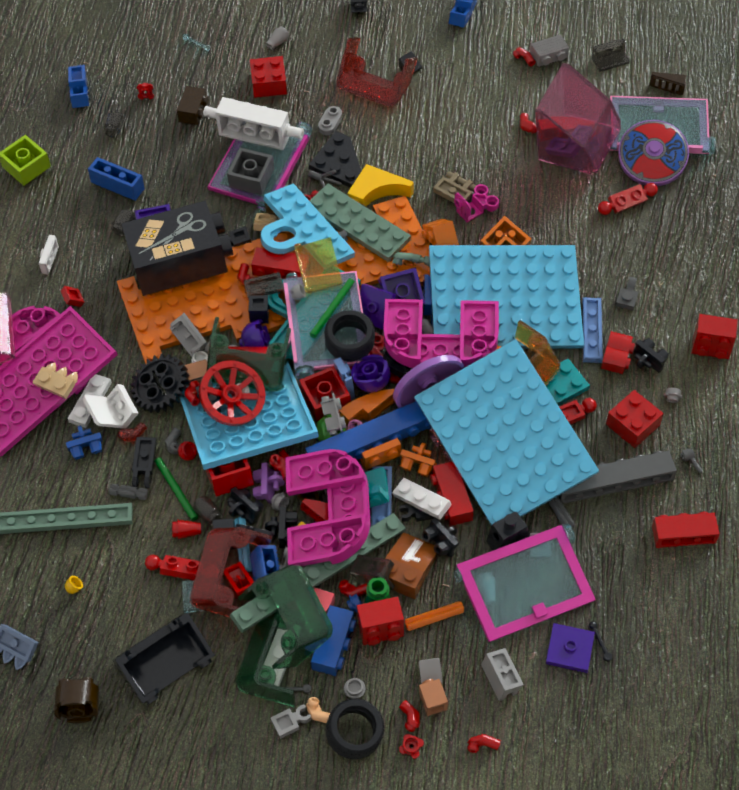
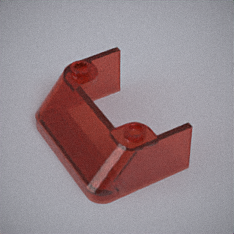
M348 38L336 80L337 86L341 90L386 106L396 105L411 83L418 58H406L402 72H398L394 77V81H390L364 72L366 61L362 56L356 55L360 38Z
M242 527L212 529L207 535L190 594L191 604L196 608L230 617L233 611L240 608L232 605L234 600L233 591L227 586L220 585L230 547L244 548L248 543L257 546L269 545L272 536Z

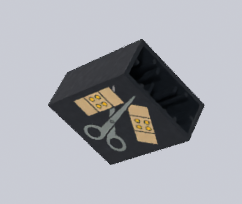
M206 201L122 223L143 296L228 272L225 257L233 255L231 242L228 234L218 236L225 233L220 212L210 214Z

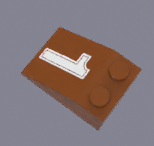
M403 532L383 561L378 571V578H384L389 585V589L416 599L437 557L434 551L435 545Z

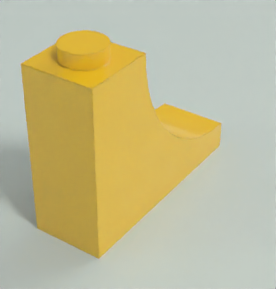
M366 164L347 195L367 207L374 200L384 196L406 195V197L411 198L414 193V182Z

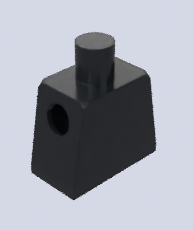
M513 512L491 526L486 542L494 551L528 538V527L517 512Z

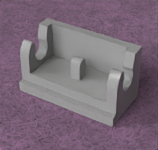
M185 313L170 324V330L191 357L207 346V341Z
M506 648L486 654L481 666L498 700H504L510 693L513 696L516 695L524 684Z

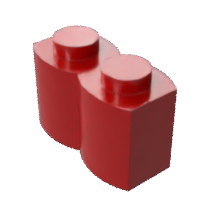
M611 331L601 369L623 374L624 369L628 370L631 359L627 357L628 354L633 353L635 343H632V336Z

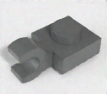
M629 277L627 288H620L615 306L631 311L634 310L639 293L634 291L637 278Z

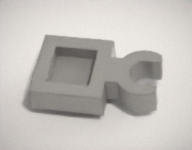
M300 705L294 713L289 708L270 718L280 739L300 730L298 723H308L311 721L310 714L307 716L300 715L306 711L305 705Z

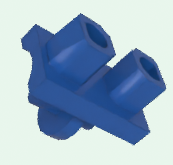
M81 425L77 426L79 432L72 434L75 440L66 442L67 449L75 460L85 457L82 450L83 447L90 446L92 454L102 452L101 442L103 441L100 432L92 434L91 429L83 430Z

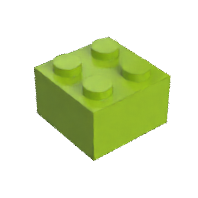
M26 135L0 152L2 167L23 186L51 167L47 152Z

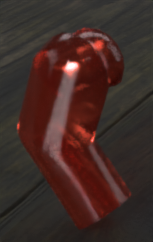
M140 422L134 429H121L118 431V438L122 441L134 442L137 437H140L145 432L147 427Z

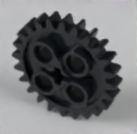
M160 354L159 359L154 355L153 361L147 359L146 365L140 364L141 370H135L138 375L132 376L135 382L130 384L133 387L130 390L133 394L132 399L144 411L148 410L150 413L154 410L159 413L161 409L166 412L167 406L173 408L174 402L179 404L178 398L185 397L182 392L187 389L185 385L190 383L187 379L190 376L187 372L188 368L176 356L172 357L170 354H167L166 357ZM154 372L156 373V376L159 378V381L155 378ZM161 386L165 389L166 395L164 394V391L160 388Z

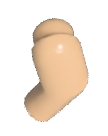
M309 698L306 709L311 718L315 721L327 723L330 713L322 711L318 698Z

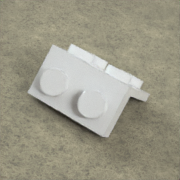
M117 384L107 397L84 395L82 398L94 423L98 426L126 429L139 414L125 387Z

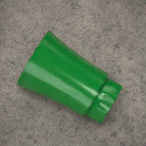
M372 578L369 581L364 604L391 598L389 585L384 578Z

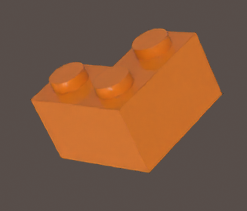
M504 216L480 240V245H530L532 239Z
M439 219L422 225V236L432 245H459L453 221Z

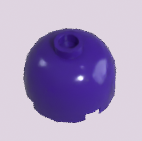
M263 320L252 321L243 328L241 339H239L240 347H268L271 338L266 325H261Z
M372 354L362 357L363 361L360 363L356 362L353 365L351 376L359 389L369 393L378 392L390 380V367L381 355Z

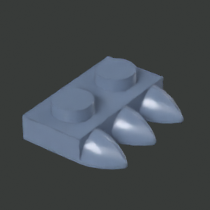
M1 624L0 653L3 651V662L8 663L15 657V669H21L27 662L31 661L39 642L6 624Z

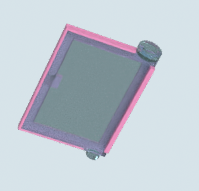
M610 96V136L606 137V147H609L610 151H618L623 135L633 125L646 120H660L670 123L681 131L687 140L689 153H715L716 138L709 137L708 99Z
M357 271L297 277L296 273H289L286 275V279H283L293 362L297 379L315 374L314 371L334 366L333 360L338 359L331 355L326 347V324L316 338L311 337L310 332L349 278L353 279L355 283L332 316L345 310H356L363 313ZM297 284H301L306 292V297L301 300H294L291 297V288ZM345 327L337 331L334 337L339 342L350 345L362 341L365 334L358 328ZM361 358V359L358 360V361L355 360V361H352V362H350V361L347 362V361H344V360H342V361H343L344 364L347 363V364L349 365V367H351V366H353L356 362H357V363H360L361 361H363V359Z

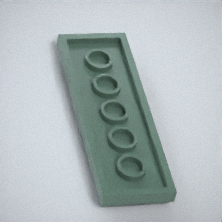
M330 184L324 186L310 200L332 227L339 231L345 230L348 237L387 262L411 240L410 234Z

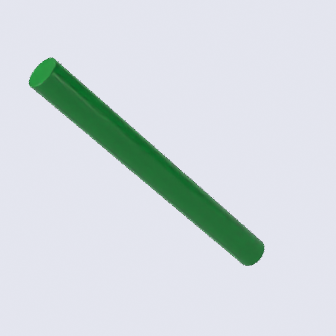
M349 278L310 332L311 337L316 338L355 283L353 279Z
M161 457L155 459V464L191 521H196L198 515Z

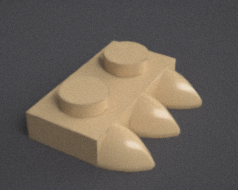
M54 362L46 367L42 366L32 383L41 389L67 399L77 383L78 374L73 372L67 376L66 367L56 372V363Z

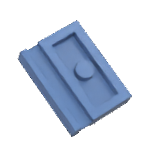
M341 358L333 360L335 369L350 393V400L355 399L353 380L349 375L351 374L349 365L347 363L344 364Z

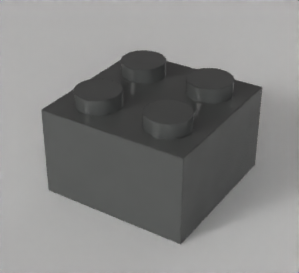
M239 148L227 173L229 187L263 195L274 171L273 155Z

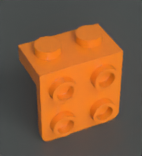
M396 438L362 452V459L359 460L365 471L401 456V443Z

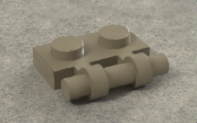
M449 171L446 174L447 178L443 176L433 187L434 193L454 203L455 193H459L468 202L472 197V191L474 192V188L477 185L471 180L463 179L460 174Z

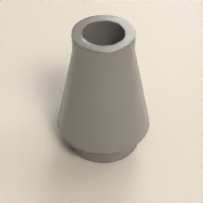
M282 26L276 28L265 43L266 46L273 50L287 41L289 37L288 31Z

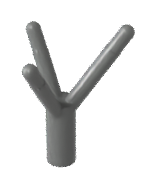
M310 170L308 173L309 177L320 181L322 187L326 186L324 181L342 185L339 181L327 178V176L336 173V170L324 174Z

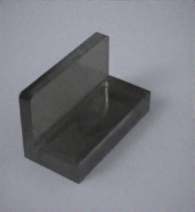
M622 38L593 47L591 59L600 72L629 64L630 60L625 53L626 41Z
M280 272L243 280L248 300L249 296L271 295L284 292Z
M357 555L350 573L360 584L366 583L368 585L372 578L382 577L387 581L390 590H393L395 587L388 579L394 566L391 560Z

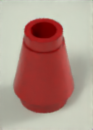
M179 519L172 521V538L182 539L201 534V522Z

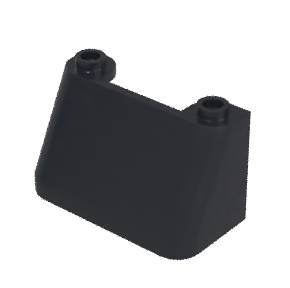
M187 612L115 657L112 661L142 704L146 702L148 705L158 698L157 694L160 690L193 668L200 665L202 669L212 662L210 658L215 656V654Z

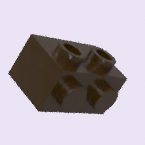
M186 86L177 108L179 122L199 125L200 119L204 117V108L209 103L206 89Z

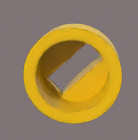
M70 576L65 583V590L69 594H75L83 588L82 581L76 576Z

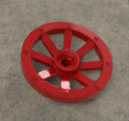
M222 361L213 365L204 374L200 382L199 398L202 407L212 419L224 425L240 426L252 421L260 413L265 403L266 394L262 379L253 368L239 361ZM230 369L228 385H226L219 371ZM237 370L248 376L238 386L235 385ZM212 376L215 378V380L217 381L218 385L222 390L208 386V382ZM251 382L254 383L257 393H242L246 386ZM208 394L221 397V399L212 405ZM240 400H257L254 409L250 410ZM224 404L227 405V416L217 411ZM234 405L246 415L234 417Z

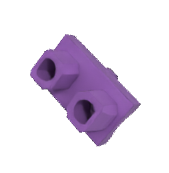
M267 462L261 463V469L253 471L254 481L261 483V486L253 488V496L257 500L266 499L268 503H271L275 491H278L279 487L285 484V481L279 475V471H274L268 467Z

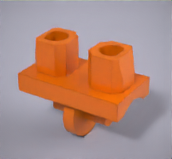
M422 442L420 447L413 445L412 451L417 452V454L402 449L400 453L402 457L401 469L411 471L415 462L420 464L418 474L428 477L433 466L437 465L435 463L436 460L424 457V455L430 457L432 451L426 450V443Z

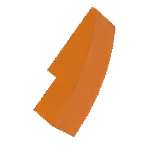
M394 389L373 392L343 406L339 410L340 417L344 416L347 428L351 420L361 421L364 419L368 422L375 419L394 404Z

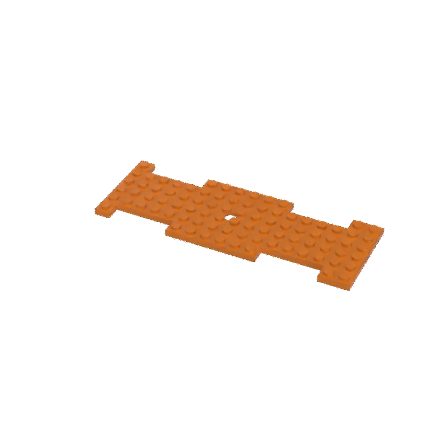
M406 195L373 205V212L411 235V240L399 252L429 257L430 244L422 236V228ZM280 232L274 238V241L284 242L295 236L291 232ZM346 236L348 238L346 242L355 251V256L335 265V267L344 272L357 271V277L361 280L359 289H361L362 284L371 286L379 284L378 278L381 276L416 268L421 286L424 283V275L430 276V267L424 263L419 264L402 260V265L392 263L393 258L387 262L348 236ZM260 239L253 240L251 243L233 246V255L225 257L228 272L145 296L142 295L141 289H138L134 276L116 281L145 365L147 364V359L153 361L154 355L159 359L160 354H162L161 350L181 344L170 330V324L183 313L186 314L203 337L232 329L236 342H239L243 328L250 323L248 312L249 296L265 295L270 285L265 283L266 277L260 278L252 275L251 263L256 247L264 248ZM304 246L291 251V253L310 255L311 267L308 276L321 275L323 273V267ZM241 263L249 265L247 274H250V277H254V282L249 287L243 286L237 279ZM281 292L278 296L286 305L285 293ZM295 300V304L298 305L301 300ZM269 309V324L261 325H266L268 332L271 333L279 330L287 319Z

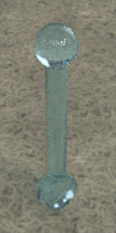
M188 34L183 35V40H189L203 47L205 51L210 50L209 45H204L190 38Z

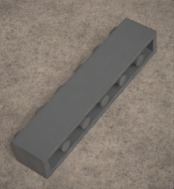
M656 451L645 456L637 455L626 460L618 459L607 464L599 463L596 465L599 473L558 497L564 504L673 481L677 469L670 451Z

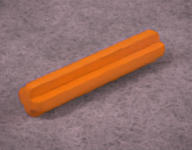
M461 601L407 618L405 619V627L408 631L461 614L464 612V606Z

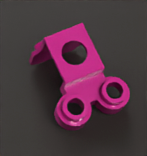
M484 184L475 186L472 202L470 203L459 193H455L454 203L456 212L466 223L483 214L484 209L493 212L499 207L498 197L494 195L488 196V187ZM471 208L475 210L473 215H471Z

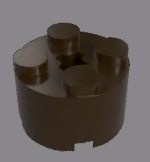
M83 677L80 680H59L55 691L54 715L57 719L61 720V717L67 718L68 723H86L91 721L92 716L95 715V718L98 716L99 687L93 683L92 678Z

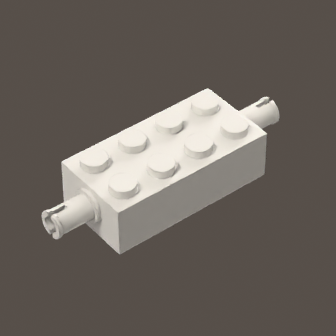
M222 97L217 108L205 106L203 111L204 117L217 120L220 136L279 150H284L289 137L302 140L304 136V128L290 126L288 112Z

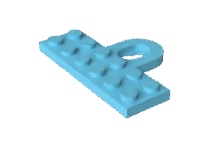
M294 183L264 195L263 200L280 218V220L266 225L261 231L260 241L266 250L275 254H285L304 246L324 270L354 258L355 251ZM282 231L291 232L295 236L284 242L274 241V238Z

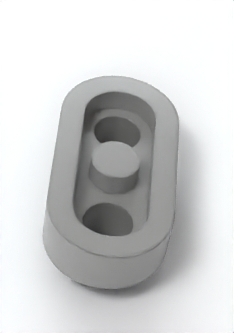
M331 106L326 109L318 124L321 134L331 135L335 132L342 119V110L339 107Z

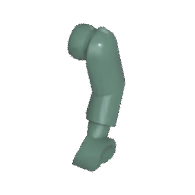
M397 252L392 260V263L402 265V260H407L419 264L424 263L430 267L428 256L422 257V255Z

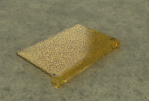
M331 237L305 245L300 243L294 245L306 293L343 284Z

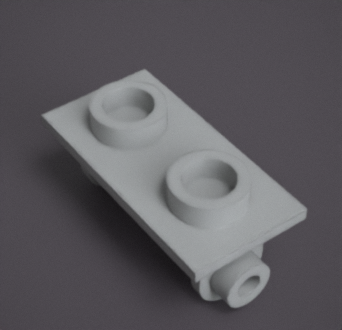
M332 393L333 398L329 399V396L321 398L322 401L320 402L324 416L329 414L332 416L325 418L327 432L330 433V436L337 435V431L340 430L342 433L344 432L343 428H346L344 416L340 417L339 410L342 409L340 398H336L334 393Z

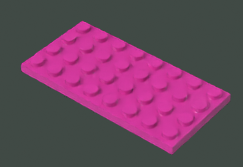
M71 306L0 366V457L118 355ZM55 362L56 372L64 367L67 368V376L77 372V383L67 399L41 389L32 383L42 366L46 367Z

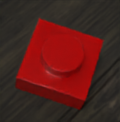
M64 286L60 290L66 304L81 307L85 303L79 289Z

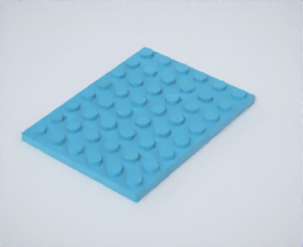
M429 245L433 334L460 335L461 300L499 301L498 346L502 347L516 339L522 349H529L530 347L532 349L583 348L584 338L575 245Z
M516 339L414 396V399L491 526L513 512H517L522 517L599 473L596 464Z

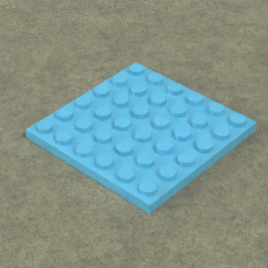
M287 358L275 361L269 375H259L265 387V403L260 413L252 421L244 425L228 426L221 424L204 412L201 402L197 406H192L186 397H179L204 470L319 437L317 428ZM230 375L222 376L226 385L229 383ZM236 375L235 385L242 383L248 376ZM215 378L211 379L212 386L215 388L218 383ZM251 382L248 385L250 393H257L254 383ZM246 400L242 403L250 410H253L257 400ZM224 404L220 407L221 414L227 416V405ZM234 405V417L246 415Z

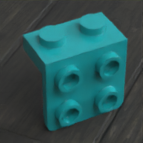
M380 467L365 472L368 479L370 508L390 502L386 470Z

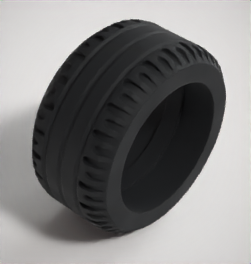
M356 310L338 312L329 319L325 326V344L328 351L335 358H341L347 362L358 361L362 357L367 356L374 346V325L371 319L362 312ZM355 327L360 329L365 334V337L362 341L349 345L339 342L334 335L342 328Z
M354 698L340 702L331 711L326 723V737L329 745L337 754L347 759H362L369 756L377 749L384 735V720L380 711L372 703L363 699ZM349 713L364 716L370 722L373 730L370 741L361 745H353L343 740L337 730L339 718Z

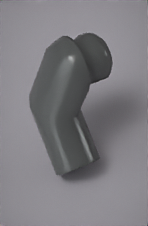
M173 428L165 440V446L170 454L178 453L179 445L177 439L182 433L178 428Z

